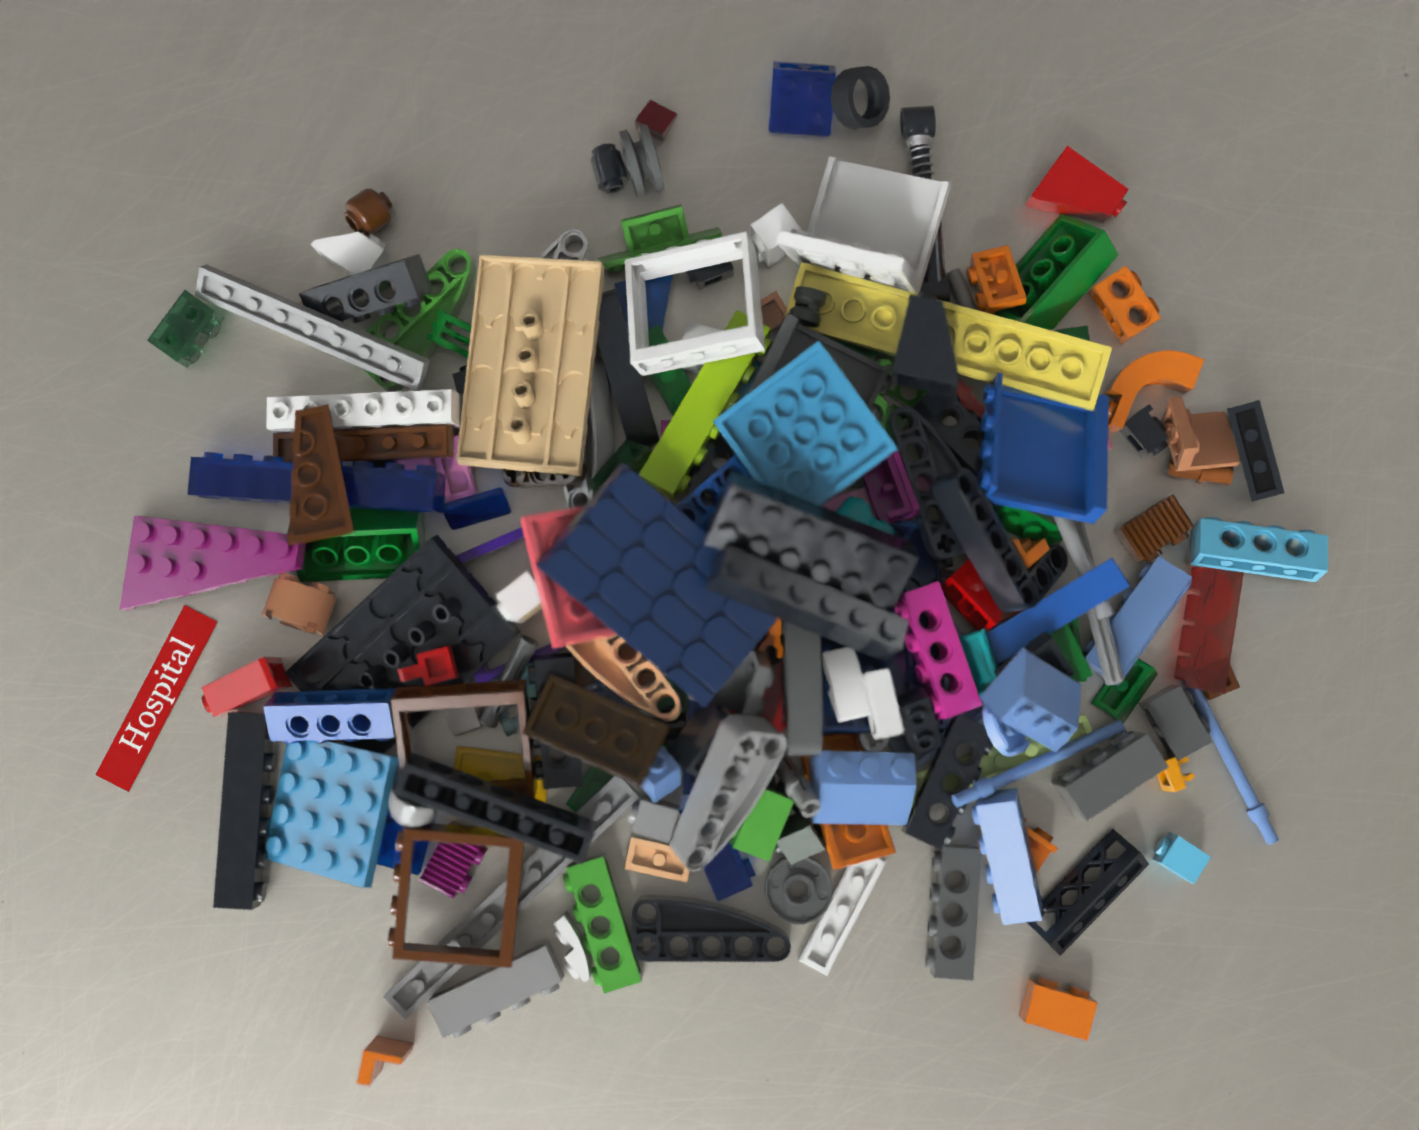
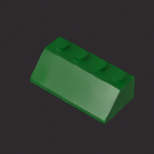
M1060 214L1016 264L1027 297L1026 304L995 311L994 315L1052 331L1119 256L1106 231Z
M401 504L350 507L355 533L307 542L302 569L296 570L299 581L388 578L425 544V526L421 505Z

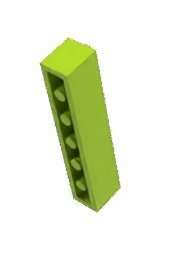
M736 310L724 331L748 326V316ZM763 324L764 351L707 362L703 365L639 474L652 488L673 500L678 493L682 495L685 493L692 480L688 475L694 465L700 467L708 453L705 446L710 438L716 439L720 434L713 420L739 401L741 395L737 392L742 383L748 385L754 376L756 367L753 365L758 356L764 358L772 344V340L769 339L770 327Z

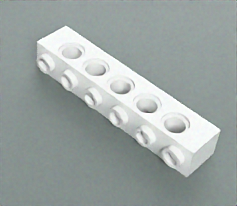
M448 389L267 397V429L277 433L294 432L296 410L327 404L330 407L334 430L451 424L453 428H459L463 395Z

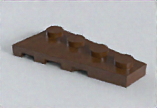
M327 404L296 410L293 440L294 458L291 473L292 491L289 507L290 525L287 544L292 546L355 533L330 407Z

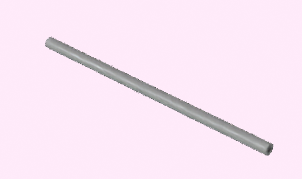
M957 268L949 271L946 275L949 278V284L958 305L978 310L961 270ZM1053 516L1079 576H1082L1094 567L1075 524L1071 519ZM1108 599L1094 607L1099 620L1114 614Z

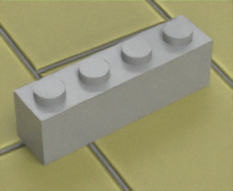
M546 941L513 957L512 968L491 967L432 995L427 1004L442 1037L444 1038L452 1034L454 1038H457L472 1029L470 1025L480 1020H482L483 1024L489 1023L500 1017V1011L509 1006L516 1010L528 1004L530 996L541 992L542 996L556 991L560 988L558 983L562 982L564 974L549 941Z

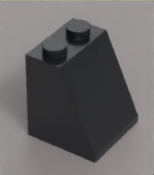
M918 292L917 295L910 294L892 369L891 384L954 397L959 382V375L943 301L937 300L936 295L927 292Z

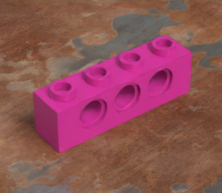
M939 581L900 594L894 606L895 615L909 620L904 639L907 649L914 655L917 663L915 666L916 676L920 683L925 686L936 720L950 718L982 706ZM921 613L925 614L929 620L927 629L923 628L919 623ZM932 644H935L939 649L937 660L930 655V646ZM943 674L950 680L948 691H945L940 683Z

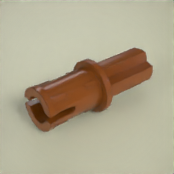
M1171 458L1167 465V474L1172 477L1193 479L1198 484L1207 481L1230 485L1233 479L1234 468L1230 466L1176 472L1173 458Z

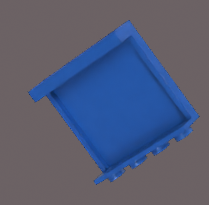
M997 373L992 382L985 385L982 394V402L986 403V411L981 420V430L985 432L979 451V458L983 459V468L980 471L978 483L985 496L992 504L1094 524L1107 510L1109 396L1098 394L1094 410L1089 411L1002 385L1003 373Z

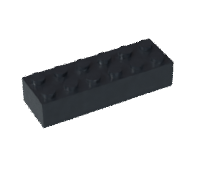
M734 471L730 472L705 527V543L721 550L731 546L890 613L919 559L915 544Z

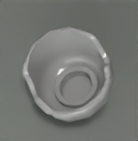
M391 789L388 806L391 817L400 825L409 828L422 827L430 823L437 815L438 810L394 794L396 789Z

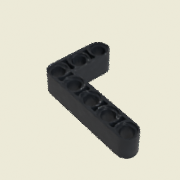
M961 469L937 476L932 484L934 497L998 609L1003 613H1011L1036 607L1066 570L1068 557L1065 549L1059 544L1049 545L1050 549L1027 569L974 474L968 469Z

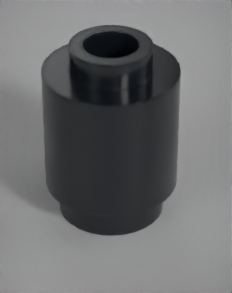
M611 143L595 147L591 152V164L598 188L606 191L608 194L622 191L629 179L621 152Z

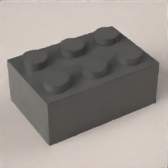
M1125 730L1109 739L1111 744L1100 750L1097 747L1083 756L1085 761L1075 768L1073 765H1069L1056 774L1058 779L1051 784L1073 816L1085 821L1090 820L1169 767L1147 733L1134 731L1127 733Z

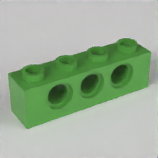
M603 853L584 859L583 864L578 862L569 864L566 867L567 873L563 874V880L567 892L574 893L577 904L572 905L577 924L583 923L586 935L582 936V942L587 955L592 954L595 966L591 967L595 985H601L605 994L640 983L642 981V972L638 959L632 951L631 936L606 854ZM589 884L596 885L600 889L601 896L596 900L587 899L583 893L584 887ZM596 916H605L610 921V928L606 931L597 930L593 925V919ZM607 947H613L618 950L620 958L615 962H608L603 958L602 951Z

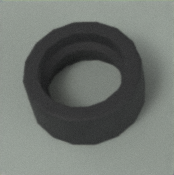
M871 66L844 69L836 77L831 91L832 110L837 120L845 127L860 129L877 126L885 118L889 110L890 91L884 75L877 68ZM858 79L864 83L868 95L867 108L863 116L857 112L853 100L854 87Z

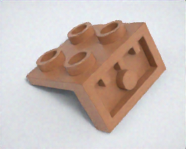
M1182 396L1169 397L1161 421L1166 429L1165 434L1169 437L1167 441L1176 472L1239 465L1240 457L1225 412L1191 414L1190 410L1185 408Z

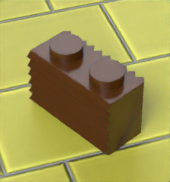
M1174 494L1115 529L1114 533L1134 562L1144 559L1146 563H1149L1163 554L1160 548L1169 542L1172 546H1175L1189 537L1187 531L1193 528L1194 525Z

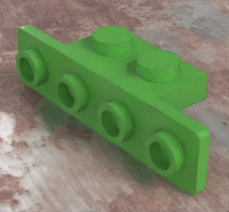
M680 204L621 219L628 250L599 257L598 261L603 263L604 270L616 272L625 269V259L642 256V253L651 254L664 251L672 246L681 247L694 244L702 239L712 240L723 236L719 227L689 234L683 208Z

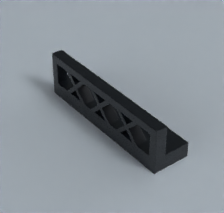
M1112 829L1042 901V916L1045 913H1056V922L1046 932L1037 924L1038 921L1026 923L1061 956L1139 876L1149 863L1138 849ZM1115 841L1126 849L1117 859H1107V850ZM1100 867L1101 876L1095 882H1084V873L1089 868ZM1068 890H1078V900L1073 905H1062V896Z

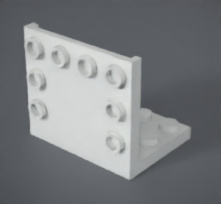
M829 157L807 232L799 229H791V233L779 231L776 243L799 267L801 262L917 294L922 286L951 184L948 181L930 180Z

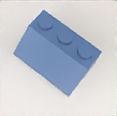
M1024 648L1021 649L980 696L981 700L1001 722L1054 752H1057L1064 746L1078 729L1081 684Z
M822 751L821 755H814L809 759L811 791L821 804L819 806L820 811L811 817L812 824L907 825L917 786L914 753Z

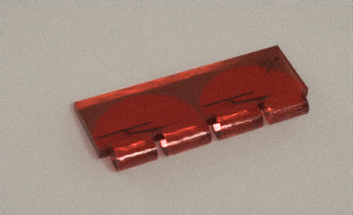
M1208 567L1191 568L1192 584L1188 590L1200 592V596L1195 594L1187 595L1183 620L1193 622L1195 626L1182 625L1178 650L1190 653V657L1178 655L1174 673L1175 679L1186 681L1185 687L1221 695L1225 694L1244 572Z

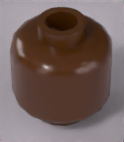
M366 188L346 202L344 218L354 232L367 236L373 235L388 225L392 219L390 212L392 203L383 192L377 193L373 189Z

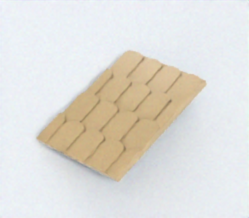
M479 255L456 461L459 465L581 476L604 285V266L602 262Z

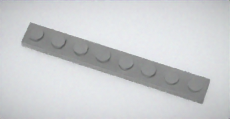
M206 264L199 267L195 290L196 297L411 390L420 391L423 389L430 359Z

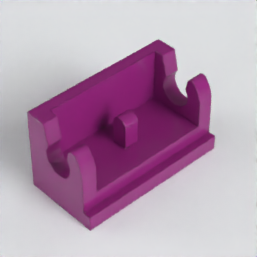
M898 450L862 476L878 521L884 520L888 524L913 517L920 507Z

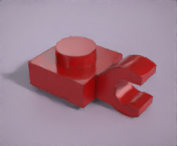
M451 646L417 654L419 664L398 669L400 682L422 677L425 686L459 677Z

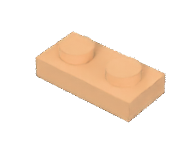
M635 836L631 837L624 869L687 883L690 871L671 850L670 844Z

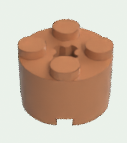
M282 573L279 578L274 579L262 616L270 620L272 617L281 619L280 624L312 634L316 631L319 635L324 636L337 598L334 597L335 593L330 591L328 586L312 582L309 587L300 582L298 577Z

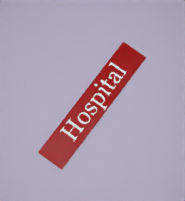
M186 605L183 606L97 770L96 776L127 792L130 791L216 627L217 621Z

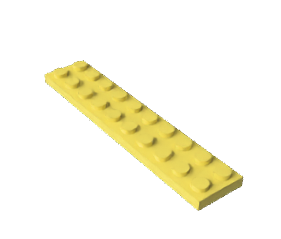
M801 262L785 316L795 306L794 294L796 287L804 286L820 290L827 294L825 305L820 308L821 320L819 327L807 328L828 338L896 356L910 294L917 295L916 293ZM943 301L958 374L991 383L997 373H1003L1002 385L1089 411L1094 410L1112 347Z

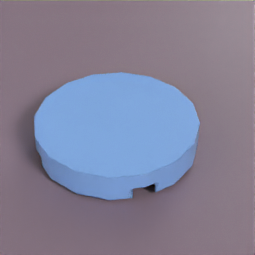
M984 703L982 711L984 725L994 747L1001 754L1008 757L1024 753L1029 745V740L1025 741L1024 734L1001 722Z

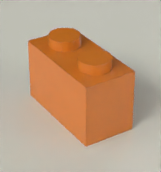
M1042 976L1039 977V981L1029 978L1019 1017L1025 1023L1088 1041L1098 1002L1089 996L1090 991L1071 985L1070 990L1058 987L1059 982Z

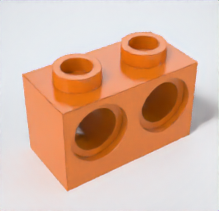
M1127 266L1102 280L1087 292L1121 345L1161 319L1158 314V305L1151 297L1146 296L1141 288L1142 282L1139 276L1134 271H1130ZM1112 284H1117L1123 288L1124 297H1118L1112 292ZM1130 310L1137 311L1140 314L1141 323H1135L1130 319Z

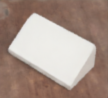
M883 669L862 674L870 707V715L867 717L872 738L875 740L902 734L903 726L890 671Z

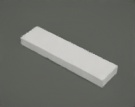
M877 858L851 865L844 869L832 893V900L827 911L819 917L798 958L800 962L826 976L828 975L887 862L885 859Z

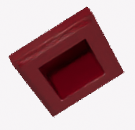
M650 99L637 116L635 126L638 129V126L647 124L651 136L663 142L678 114Z

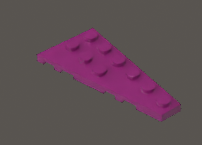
M134 515L119 610L136 609L138 606L146 604H157L167 599L182 598L223 588V586L234 583L240 584L263 576L269 577L302 569L306 543L289 546L287 544V533Z

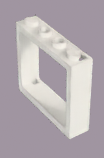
M747 231L738 234L730 233L725 237L712 240L702 239L694 244L681 247L672 246L664 251L651 254L642 253V256L625 259L630 362L641 376L765 350L756 246ZM743 259L748 326L649 347L646 280Z

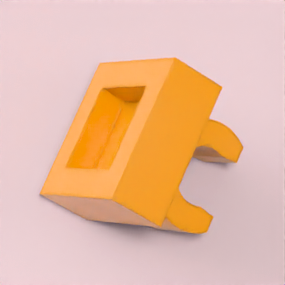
M1163 757L1169 767L1157 774L1162 791L1177 792L1187 788L1184 781H1191L1195 775L1194 773L1181 774L1180 765L1188 762V757H1184L1179 761L1176 760V757Z

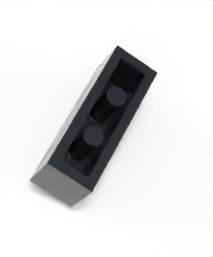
M1260 400L1228 408L1227 412L1251 501L1284 494L1285 491Z

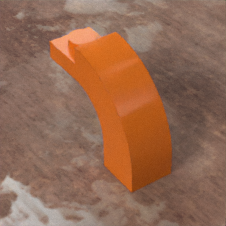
M1166 350L1146 354L1127 365L1114 376L1103 394L1115 399L1114 401L1110 400L1108 403V430L1116 433L1124 427L1133 401L1142 387L1160 385L1182 394L1194 389L1205 360L1185 352Z

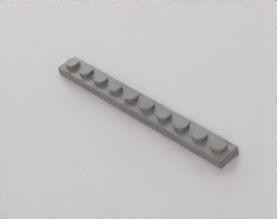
M613 776L575 812L577 815L596 821L595 833L591 843L640 797V794L627 781ZM537 848L522 863L518 913L573 860ZM507 878L437 945L481 949L496 935L503 925ZM419 961L383 997L406 1020L464 964Z

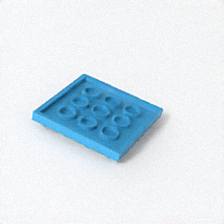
M820 341L713 420L754 480L819 506L825 504L898 450L892 439Z
M304 740L286 744L271 815L269 837L266 839L264 848L268 852L267 860L358 887L372 888L388 811L390 792L393 787L399 757L334 741L316 743L314 740Z

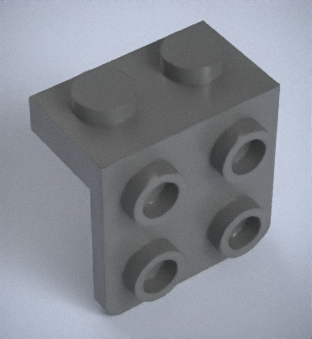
M753 649L739 667L735 669V672L721 689L714 694L710 702L716 706L736 710L737 715L760 717L764 707V698L762 696L765 687L769 688L774 677V669L770 666L767 652Z

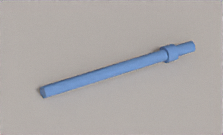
M1190 667L1180 670L1178 674L1186 689L1192 695L1195 702L1194 705L1200 716L1209 725L1210 735L1248 807L1246 812L1252 823L1257 824L1267 845L1277 842L1279 838L1268 819L1270 814L1265 804L1260 803L1194 674Z
M1117 720L1066 743L1057 752L1051 750L992 778H981L973 782L972 787L952 795V801L958 808L978 798L984 800L994 795V791L1124 732L1125 726L1121 720Z

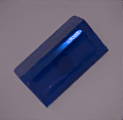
M501 487L444 503L441 506L442 512L452 530L505 516L512 511L507 493Z

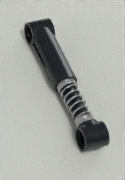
M933 105L905 107L900 110L902 140L907 141V149L910 150L908 156L911 159L908 163L912 167L909 172L913 176L934 180L931 176L934 174L931 171V166L934 164L930 162V158L933 155L929 152L932 149L931 138L935 137L936 130ZM941 219L920 292L934 294L938 300L950 303V284L945 268Z

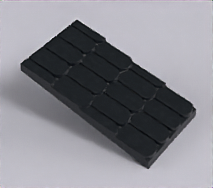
M437 534L422 545L284 673L299 691L391 689L425 686L422 677L400 682L398 669L419 664L417 654L451 646L459 677L431 685L460 684L467 682L516 638L521 631L512 621L505 619L496 607L497 603L488 595L487 591L475 577L467 571L468 569L450 548H447V545ZM435 709L410 711L412 730ZM396 737L387 741L361 739L355 742H347L342 739L346 745L383 754L389 752L397 744Z

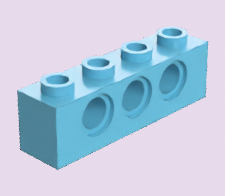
M1218 517L1201 518L1191 529L1190 565L1317 582L1328 572V535L1316 534L1312 530L1292 531L1285 530L1284 527L1277 525L1263 527L1255 526L1248 521L1234 523L1222 521ZM1222 539L1227 540L1232 547H1229L1226 544H1224ZM1254 543L1258 544L1263 549V551L1258 550L1255 547ZM1286 548L1290 549L1294 553V555L1288 553Z

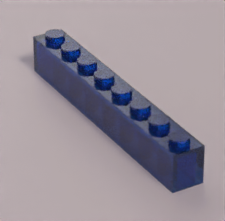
M204 452L203 457H191L187 495L204 499L291 503L293 463L283 462V457L264 456L263 461L253 460L252 455L234 454L233 459H223L224 454ZM341 461L350 508L443 514L446 475L437 472L435 466L416 465V470H407L404 464L385 463V468H374V463L355 461L354 466H343L344 461Z

